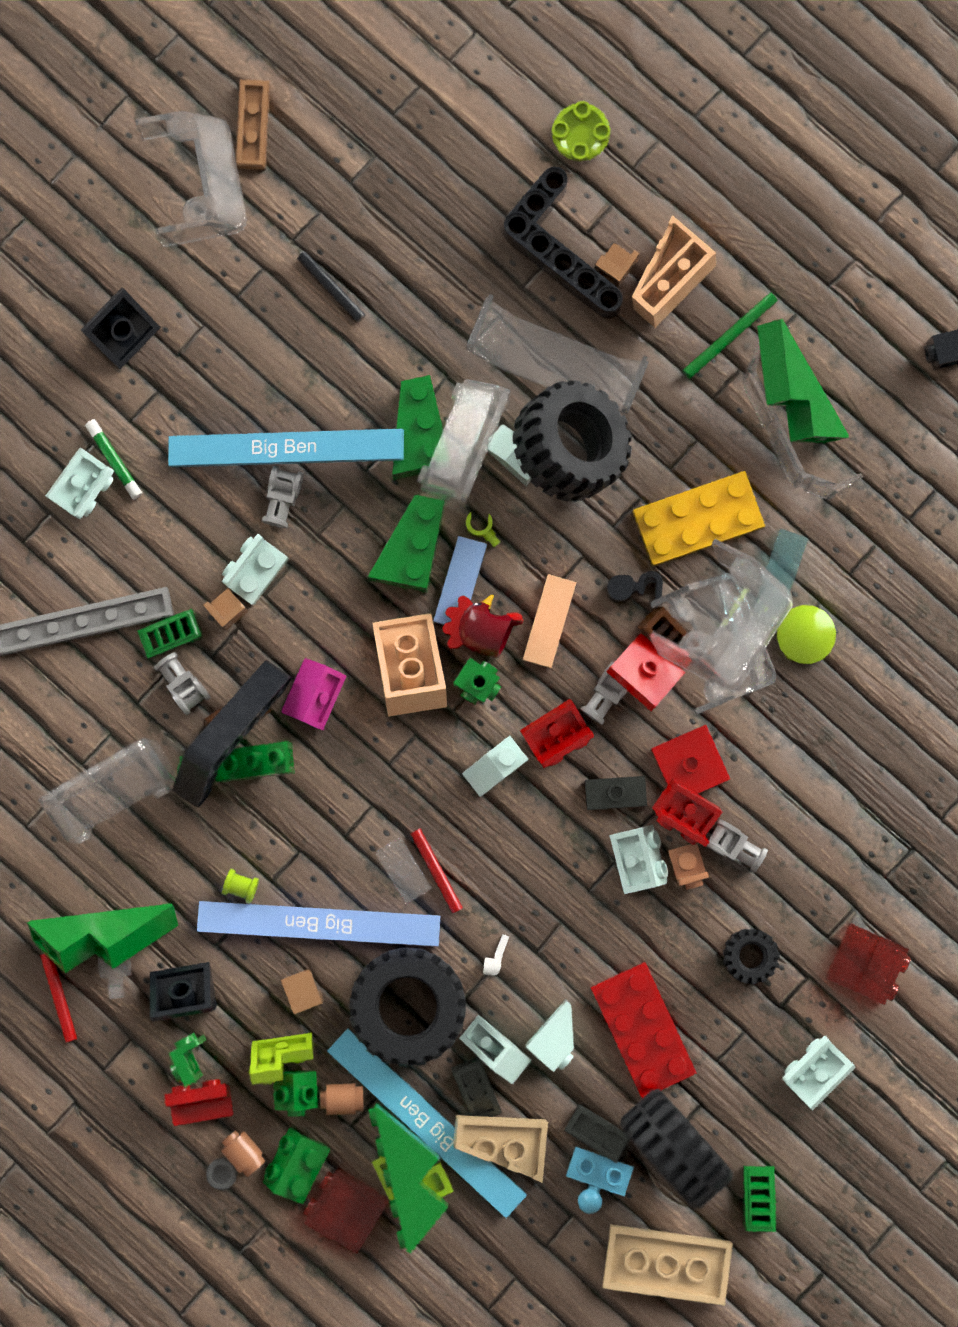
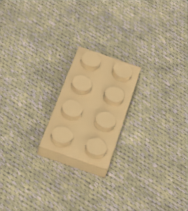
M610 1224L602 1287L604 1289L725 1305L733 1243L727 1240Z

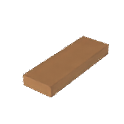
M240 80L236 169L266 170L270 96L269 81Z

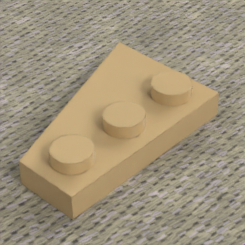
M456 1115L453 1146L457 1150L485 1161L499 1164L508 1170L516 1173L519 1172L543 1183L548 1122L545 1119Z

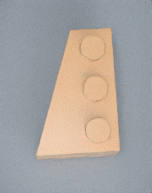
M673 215L662 240L659 241L656 247V252L650 264L647 265L632 296L634 310L654 328L716 267V252Z

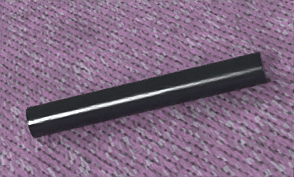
M306 251L298 256L297 260L357 323L366 316Z

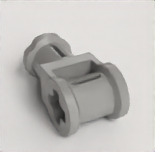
M273 466L267 493V499L270 502L266 516L262 517L263 523L275 527L288 528L286 520L290 506H295L296 498L299 496L303 472L298 471L295 474L280 470L279 466Z
M173 652L160 660L154 666L155 671H160L169 685L166 687L171 692L172 698L187 716L190 714L191 708L202 700H209L211 697L200 681L189 670L185 671L177 660V653ZM170 667H171V668L173 669V671L176 673L177 677H176V676L173 674V672L170 670Z
M611 661L597 681L598 684L593 690L595 692L586 706H582L580 709L584 714L601 725L604 723L603 718L611 706L616 705L627 693V690L606 672L614 663L613 661ZM603 699L604 702L602 703V705L599 707L598 710H595L599 702Z
M718 818L716 821L718 825L709 838V844L706 847L725 858L727 857L733 861L738 859L748 865L750 871L755 873L765 859L768 849H760L747 841L748 837L742 834L739 829ZM743 850L753 855V857L743 852Z

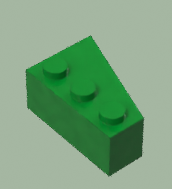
M426 375L401 381L397 429L404 430V460L393 461V481L451 467V460L431 376Z
M414 495L369 573V581L428 592L445 508L444 500Z

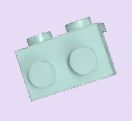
M79 448L46 494V497L76 518L81 519L83 515L86 517L92 512L96 505L94 499L99 492H105L113 481L111 475L114 470L84 449Z
M826 1036L811 1042L806 1049L807 1053L799 1061L795 1060L790 1063L785 1069V1075L782 1078L812 1110L856 1068Z

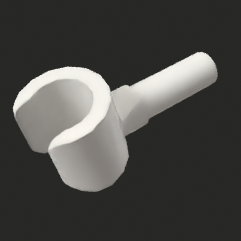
M502 934L495 952V958L485 957L483 974L497 975L499 973L501 959L509 936Z

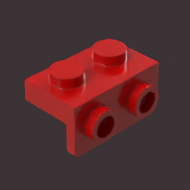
M571 699L519 730L543 768L558 764L565 755L573 750L585 747L589 740L594 737V734L586 725Z
M674 779L671 780L652 807L658 816L656 821L669 831L675 828L681 832V837L690 844L695 845L698 842L704 847L709 844V840L706 838L707 833L723 813L720 807Z
M220 1079L202 1082V1088L190 1089V1085L186 1087L184 1085L172 1087V1093L164 1094L165 1106L171 1108L174 1126L226 1118L234 1115L230 1085L221 1084Z

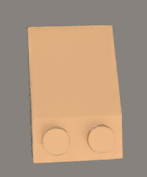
M432 614L373 622L388 717L447 707L446 686Z

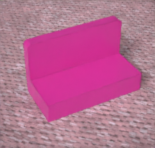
M305 658L281 712L323 730L347 675Z

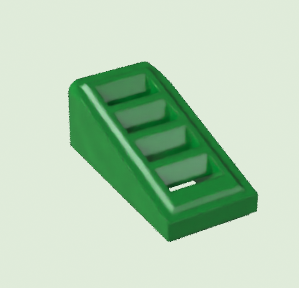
M193 609L178 613L138 630L148 659L204 639ZM187 620L191 634L187 636L181 623ZM176 624L180 639L175 640L170 627ZM165 628L170 642L168 644H164L159 631ZM153 632L159 646L156 649H153L148 634Z
M743 1166V1228L745 1231L776 1232L774 1166ZM751 1176H767V1182H751ZM751 1189H767V1195L751 1194ZM751 1202H767V1208L751 1207ZM752 1215H767V1221L752 1220Z

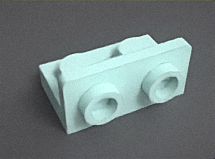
M259 534L254 539L249 537L240 549L242 555L236 563L231 561L222 573L224 576L222 583L252 606H254L289 559Z
M653 825L610 835L624 894L658 887L667 883L668 868L665 861L661 858L659 850L661 841Z

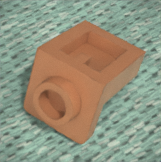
M697 843L667 851L678 886L685 885L686 890L704 885L702 879L709 878V875L705 871Z

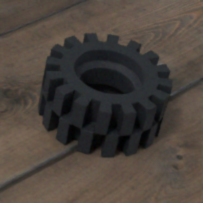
M752 928L742 929L732 934V937L726 941L725 950L723 949V962L729 974L735 979L746 984H757L767 981L768 977H772L775 974L774 970L779 966L778 958H780V952L777 950L776 942L772 940L769 934ZM749 944L757 945L763 954L761 963L754 968H747L740 961L742 948Z

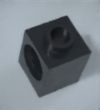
M958 330L932 335L926 342L927 345L924 347V353L927 362L932 363L933 371L958 365Z

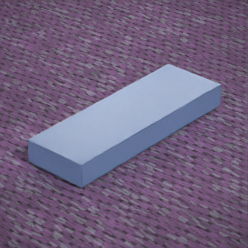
M458 536L433 620L434 623L444 625L451 622V619L445 614L448 607H458V598L460 596H465L471 600L487 544Z

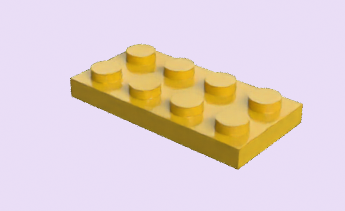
M745 471L633 509L632 511L652 567L765 527Z

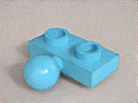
M575 1147L566 1177L589 1184L588 1189L580 1193L578 1205L583 1212L593 1214L602 1206L600 1189L625 1196L634 1167L621 1162L615 1163L607 1157Z

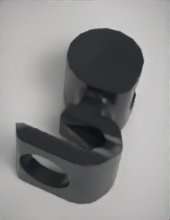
M648 571L642 574L638 582H635L630 575H616L608 582L607 595L613 602L624 603L634 593H637L638 596H643L647 584L655 583V602L653 606L656 607L662 601L663 580L661 575L655 571Z

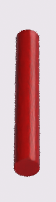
M420 828L410 833L452 914L461 910L463 907L423 831Z
M42 954L40 955L65 1042L76 1040L77 1035L56 964L48 956Z

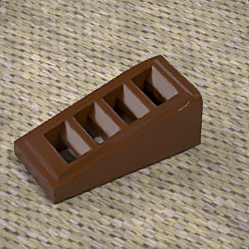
M656 606L637 626L654 645L682 670L703 650L664 607ZM661 618L663 622L653 631L651 628ZM668 627H671L672 630L662 640L659 636ZM679 635L681 639L670 648L668 645ZM687 643L690 647L679 658L676 654Z

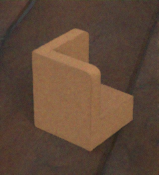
M613 244L606 255L600 257L594 269L619 288L638 261L640 253L634 250L630 254L619 245Z
M229 588L211 603L207 601L203 604L226 631L249 612Z
M309 969L281 979L293 1014L324 1002L320 990L318 991Z

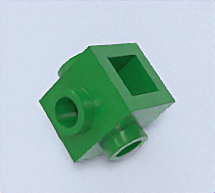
M471 658L468 659L453 683L455 687L463 691L460 696L473 705H476L478 701L484 705L487 699L492 702L501 689V686L497 684L500 680V677L496 675L498 669L484 660L479 664ZM482 679L485 684L482 687H476L474 681Z
M284 1071L283 1080L274 1082L273 1098L275 1110L287 1111V1116L306 1115V1110L318 1108L316 1071Z

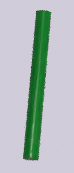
M771 292L767 294L683 369L684 374L691 379L778 301L775 295Z

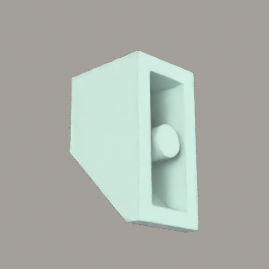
M502 424L483 445V448L527 486L530 483L531 477L527 473L524 474L520 468L522 463L520 459H516L514 449L517 448V445L513 444L514 431Z
M508 736L462 774L481 797L526 763L528 758L512 737Z
M566 999L525 1044L526 1048L553 1072L557 1067L563 1070L574 1057L571 1054L574 1049L571 1004Z
M479 1015L459 1038L493 1071L512 1084L532 1061L515 1044Z

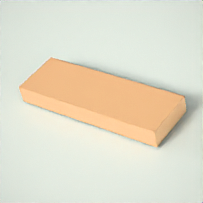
M550 574L547 575L523 661L552 668L576 582Z

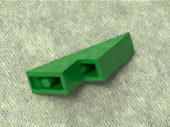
M773 320L772 322L758 325L766 403L769 406H786L790 442L825 444L849 438L848 432L784 320Z
M282 741L235 748L221 764L215 783L295 774L292 743ZM179 756L180 763H179V765H178V767H177V773H178V770H179V767H180V764H181V761H182L183 756Z
M172 903L32 920L27 923L33 943L64 973H67L94 954H97L107 965L114 969L179 926Z
M376 1103L374 1108L369 1109V1116L372 1127L378 1126L380 1138L376 1139V1146L379 1157H385L388 1168L383 1169V1176L386 1188L392 1187L394 1199L390 1200L392 1215L394 1219L399 1218L402 1230L397 1231L400 1249L406 1248V1251L410 1254L448 1208V1203L422 1182L423 1178L439 1160V1155L381 1105Z

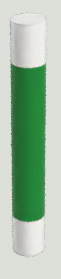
M93 419L86 423L85 427L131 498L134 500L143 494L96 420Z

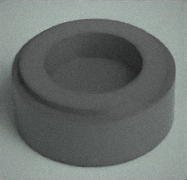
M225 1157L212 1161L206 1171L208 1183L218 1190L231 1187L238 1176V1171Z

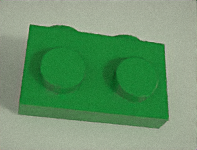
M192 1033L175 1042L176 1049L169 1053L174 1063L170 1066L173 1076L177 1082L182 1081L184 1087L196 1082L203 1076L192 1048L207 1040L205 1035L197 1038L196 1034Z
M289 1128L279 1141L278 1150L272 1163L265 1170L263 1184L277 1195L304 1204L330 1148L323 1143L301 1135L293 1128Z

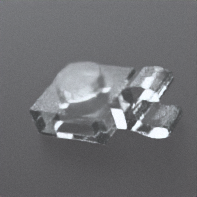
M98 956L100 979L109 978V999L125 998L123 976L132 975L131 959L129 958L112 969Z

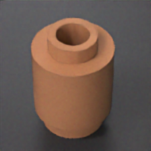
M355 1083L326 1084V1090L320 1091V1108L326 1109L327 1115L356 1114V1111H364L363 1086H356Z
M234 1130L222 1141L225 1147L221 1152L239 1173L243 1172L246 1177L250 1176L266 1161L261 1156L263 1152L245 1131L239 1134Z

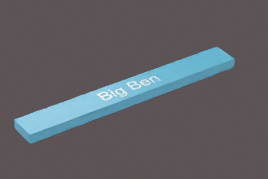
M403 429L169 436L168 466L404 460Z
M347 1028L327 1052L507 1218L527 1194L493 1162L485 1161L455 1149L453 1146L455 1127L387 1063L382 1062V1059L375 1055L372 1056L367 1052V1048L363 1043H360L355 1034Z

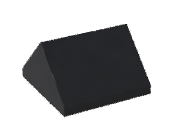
M121 287L81 329V332L116 367L121 369L161 327Z
M210 962L150 972L151 1022L211 1012L217 1009Z

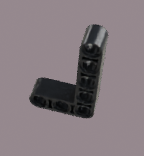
M550 167L542 173L505 218L504 237L509 244L599 316L608 319L613 318L621 309L623 299L621 291L540 226L564 197L567 190L568 177L566 172L560 167ZM551 179H557L561 182L562 186L552 189L546 183ZM538 201L543 205V208L540 211H532L529 209L528 204ZM519 223L523 225L525 230L522 233L515 234L509 230V227L512 224ZM539 241L545 243L548 248L544 252H537L532 248V245ZM558 260H566L571 267L568 270L561 271L556 268L555 263ZM582 278H588L593 282V287L583 289L578 285V281ZM606 296L612 297L616 301V305L607 308L602 305L601 299Z
M268 660L264 661L188 747L182 758L172 791L194 807L199 808L212 791L221 764L283 694L292 677Z

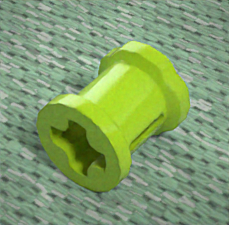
M230 869L221 894L227 895L229 893L245 899L246 903L251 904L259 884V878L250 879L238 875L234 869Z

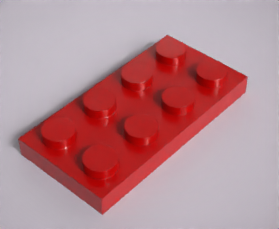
M642 962L590 987L641 1098L645 1097L651 1090H663L697 1074L646 962Z

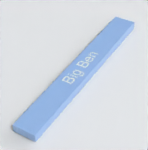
M199 901L197 932L439 946L441 916Z

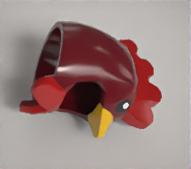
M490 595L478 603H473L469 598L460 596L458 598V607H448L445 614L451 619V622L445 623L442 629L445 635H451L447 642V646L450 649H458L461 646H465L477 654L499 658L506 646L513 626L523 624V616L516 612H510L503 616L491 614L490 608L494 595Z

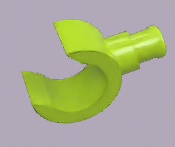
M471 512L466 518L468 532L474 537H484L487 542L491 543L492 547H496L501 541L492 530L493 520L491 515L489 514L487 527L482 531H477L470 524Z

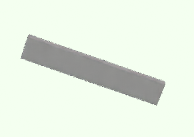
M163 587L1 624L0 656L174 616L168 587Z

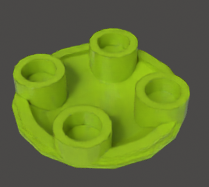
M579 101L561 110L552 125L553 143L558 151L568 159L575 161L591 160L600 155L608 145L610 137L609 122L604 113L594 105H590L586 101Z
M801 605L790 609L781 617L777 627V641L787 659L801 664H812L823 660L831 652L836 642V629L832 619L824 610L815 606Z

